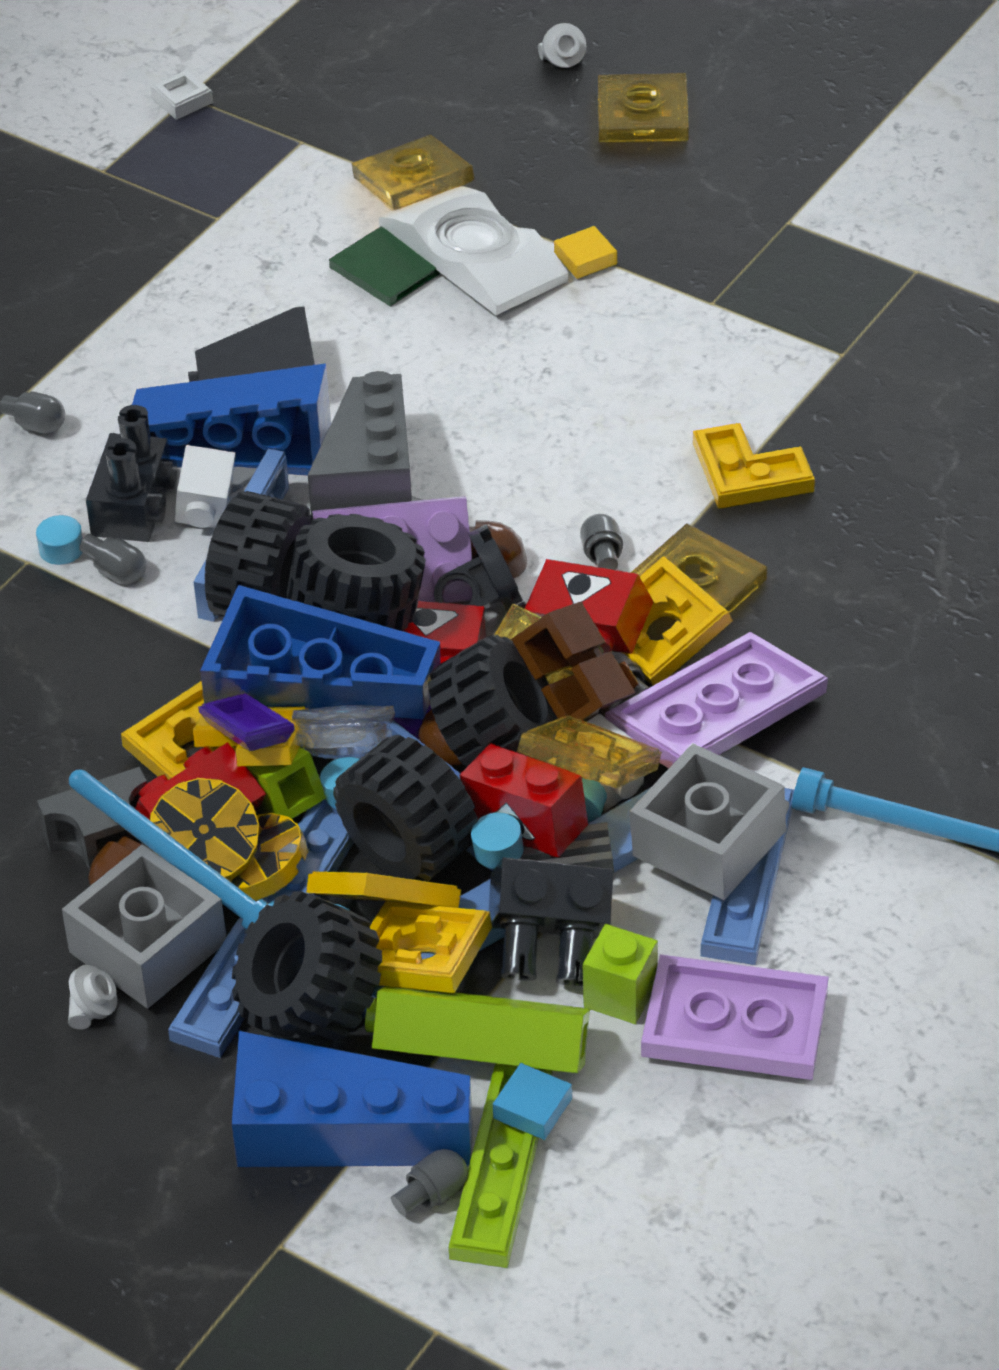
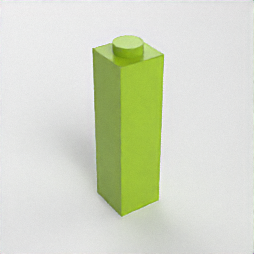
M385 986L378 990L377 998H374L370 1009L367 1008L365 1030L366 1032L373 1033L372 1048L513 1066H519L520 1063H523L532 1068L578 1073L585 1066L590 1008L456 992L447 993Z

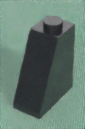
M294 307L196 350L197 371L188 372L189 382L315 365L305 307Z

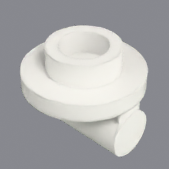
M568 23L553 26L545 34L543 43H538L540 59L542 61L548 60L552 65L560 68H569L576 65L582 60L586 52V39L579 28Z
M82 965L71 973L69 978L70 1002L68 1024L72 1028L86 1029L91 1025L92 1019H104L115 1011L117 1007L116 986L106 972L91 965Z

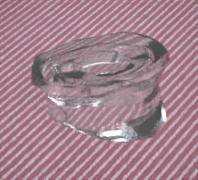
M341 705L293 710L292 721L300 731V734H297L298 746H302L311 755L324 759L362 758L384 739L392 737V731L389 730V726L396 714L394 706Z

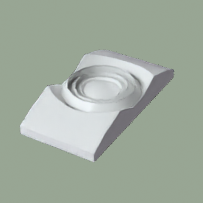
M450 185L379 217V226L384 227L436 267L437 271L495 315L568 282V271L535 229L513 226L500 215L484 192L465 186Z

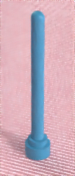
M803 767L798 776L793 794L792 809L814 814L816 810L826 812L827 808L830 807L999 852L998 829L835 787L834 781L826 779L825 773Z
M75 770L69 776V785L73 790L164 860L221 898L224 906L243 919L241 926L245 929L248 928L251 922L255 923L257 921L259 912L266 905L273 906L274 901L268 904L263 899H260L256 902L85 770Z

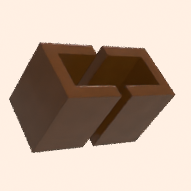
M581 601L547 613L511 639L535 680L570 666L572 667L571 670L574 675L548 684L541 689L565 731L588 722L598 714L603 715L635 693L612 652L602 654L598 647L604 644L605 640Z

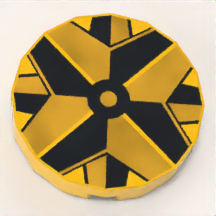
M197 778L178 783L160 797L151 813L150 821L229 881H232L247 869L257 851L259 822L253 805L239 789L221 780Z
M274 813L256 815L259 822L257 851L247 869L230 881L255 901L273 895L289 884L299 872L296 865L300 862L301 857L304 861L306 860L308 849L304 835L299 825L288 816Z

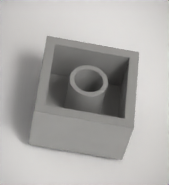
M694 743L686 749L629 811L634 857L722 900H725L786 832L784 785Z
M143 844L62 908L69 953L86 965L94 966L106 972L112 978L115 986L147 1009L214 954L226 939L221 898Z

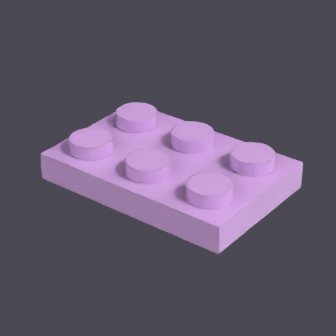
M465 496L312 511L313 520L319 517L328 518L329 515L360 514L365 517H375L383 519L384 522L395 524L401 527L403 532L414 536L417 539L416 544L423 547L425 551L424 558H426L418 601L435 602L434 588L438 579L448 571L472 560L471 543L468 535L467 499ZM463 581L451 582L444 590V602L471 600L472 588Z
M660 954L641 1040V1057L813 1080L828 994L829 977Z

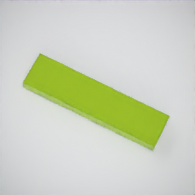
M495 1063L468 1168V1176L464 1183L448 1246L449 1260L508 1268L539 1141L538 1137L493 1118L492 1104L518 1066ZM534 1068L553 1076V1070Z

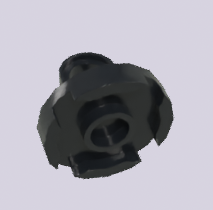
M487 524L469 532L468 535L479 557L448 571L438 579L434 588L435 602L445 603L443 593L446 586L451 582L463 581L469 584L473 592L472 599L468 605L485 606V609L501 602L512 624L528 618L524 612L526 603L518 591L519 588Z

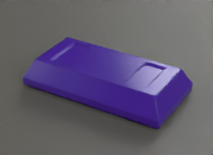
M246 693L198 706L199 713L209 725L248 751L287 742L295 730L293 723Z

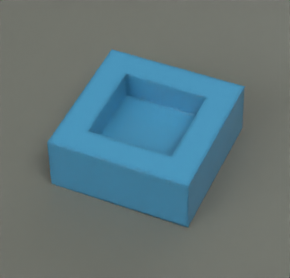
M520 1063L492 1104L493 1118L545 1140L572 1100V1084Z

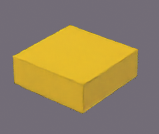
M595 226L554 240V253L576 279L617 264V250Z

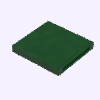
M382 226L329 259V268L390 307L441 274L436 270L435 266Z

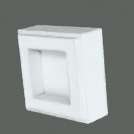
M188 70L151 86L152 99L176 120L213 103L212 90Z

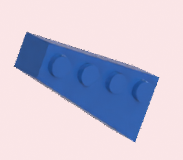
M326 364L136 389L132 405L143 406L147 409L150 436L168 438L170 459L177 461L178 468H182L186 445L235 452L234 467L257 468L269 448L285 452L289 475L308 476L331 425Z
M238 585L200 670L204 703L246 693L267 707L305 706L309 712L424 719L430 705L429 699H431L428 691V682L431 681L430 674L433 669L441 664L440 642Z
M239 1031L232 1114V1131L237 1167L414 1166L432 1152L441 1149H448L458 1153L464 1159L466 1165L469 1166L472 1156L473 1126L471 1079L469 1075Z

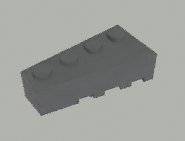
M374 371L364 376L352 377L308 473L312 517V511L412 501L401 374Z

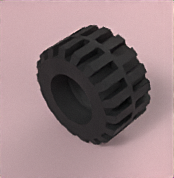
M241 491L236 497L232 498L214 529L205 564V596L208 608L214 615L225 616L238 585L287 599V588L296 536L299 535V531L304 525H311L313 520L310 509L307 506L250 491Z
M360 514L329 515L328 518L319 517L312 520L311 525H304L300 529L299 535L296 536L287 588V599L404 631L408 628V623H412L415 618L426 558H424L425 551L421 545L416 544L417 539L414 536L403 532L402 528L395 524L384 522L383 519L365 517Z
M490 635L439 664L432 670L430 674L431 681L428 682L431 710L447 745L466 768L489 744L540 761L555 754L560 749V740L563 739V726L541 691L549 682L546 677L538 680L534 679L512 640L506 637L501 638L499 635Z
M401 735L387 737L339 775L335 781L336 786L333 788V796L337 802L335 806L343 826L360 851L388 876L427 882L473 844L471 830L478 822V816L473 810L475 806L465 786L444 760L429 747L421 745L413 738L407 737L405 739Z
M299 891L293 892L291 896L283 894L275 898L273 906L266 905L259 912L257 921L250 923L245 931L247 935L243 944L239 943L236 952L238 960L232 970V979L236 980V984L232 989L233 999L239 1002L237 1010L241 1017L248 1019V1024L289 1041L326 1048L329 1047L331 1041L338 1043L347 1037L348 1029L350 1027L355 1029L363 1020L362 1013L365 1008L370 1009L374 997H372L374 988L379 986L381 973L377 971L378 966L382 963V950L376 948L379 937L375 930L370 929L371 923L357 913L310 893L307 894Z

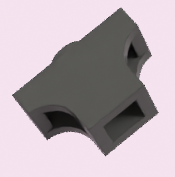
M140 767L98 780L135 809L139 798H141L139 791L147 784V780ZM73 789L37 800L43 837L49 850H70L79 854L84 859L89 871L93 860L108 842L113 841L117 843L122 837H127L139 843L136 837Z

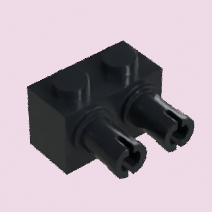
M129 405L123 407L119 412L118 424L120 434H109L86 498L90 533L102 538L113 537L122 540L150 542L156 522L162 523L166 511L165 494L167 489L175 487L177 461L170 459L168 438L150 436L147 409L139 405Z
M503 857L491 872L488 910L490 911L492 928L505 929L501 977L513 980L514 976L519 973L518 980L530 981L537 979L538 933L560 935L556 982L569 985L570 980H574V986H583V963L593 946V938L597 939L605 924H611L614 869Z

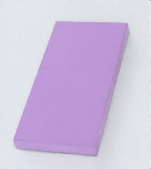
M749 632L607 711L605 718L643 746L645 754L670 768L692 743L718 755L724 753L825 694L828 678L752 632Z

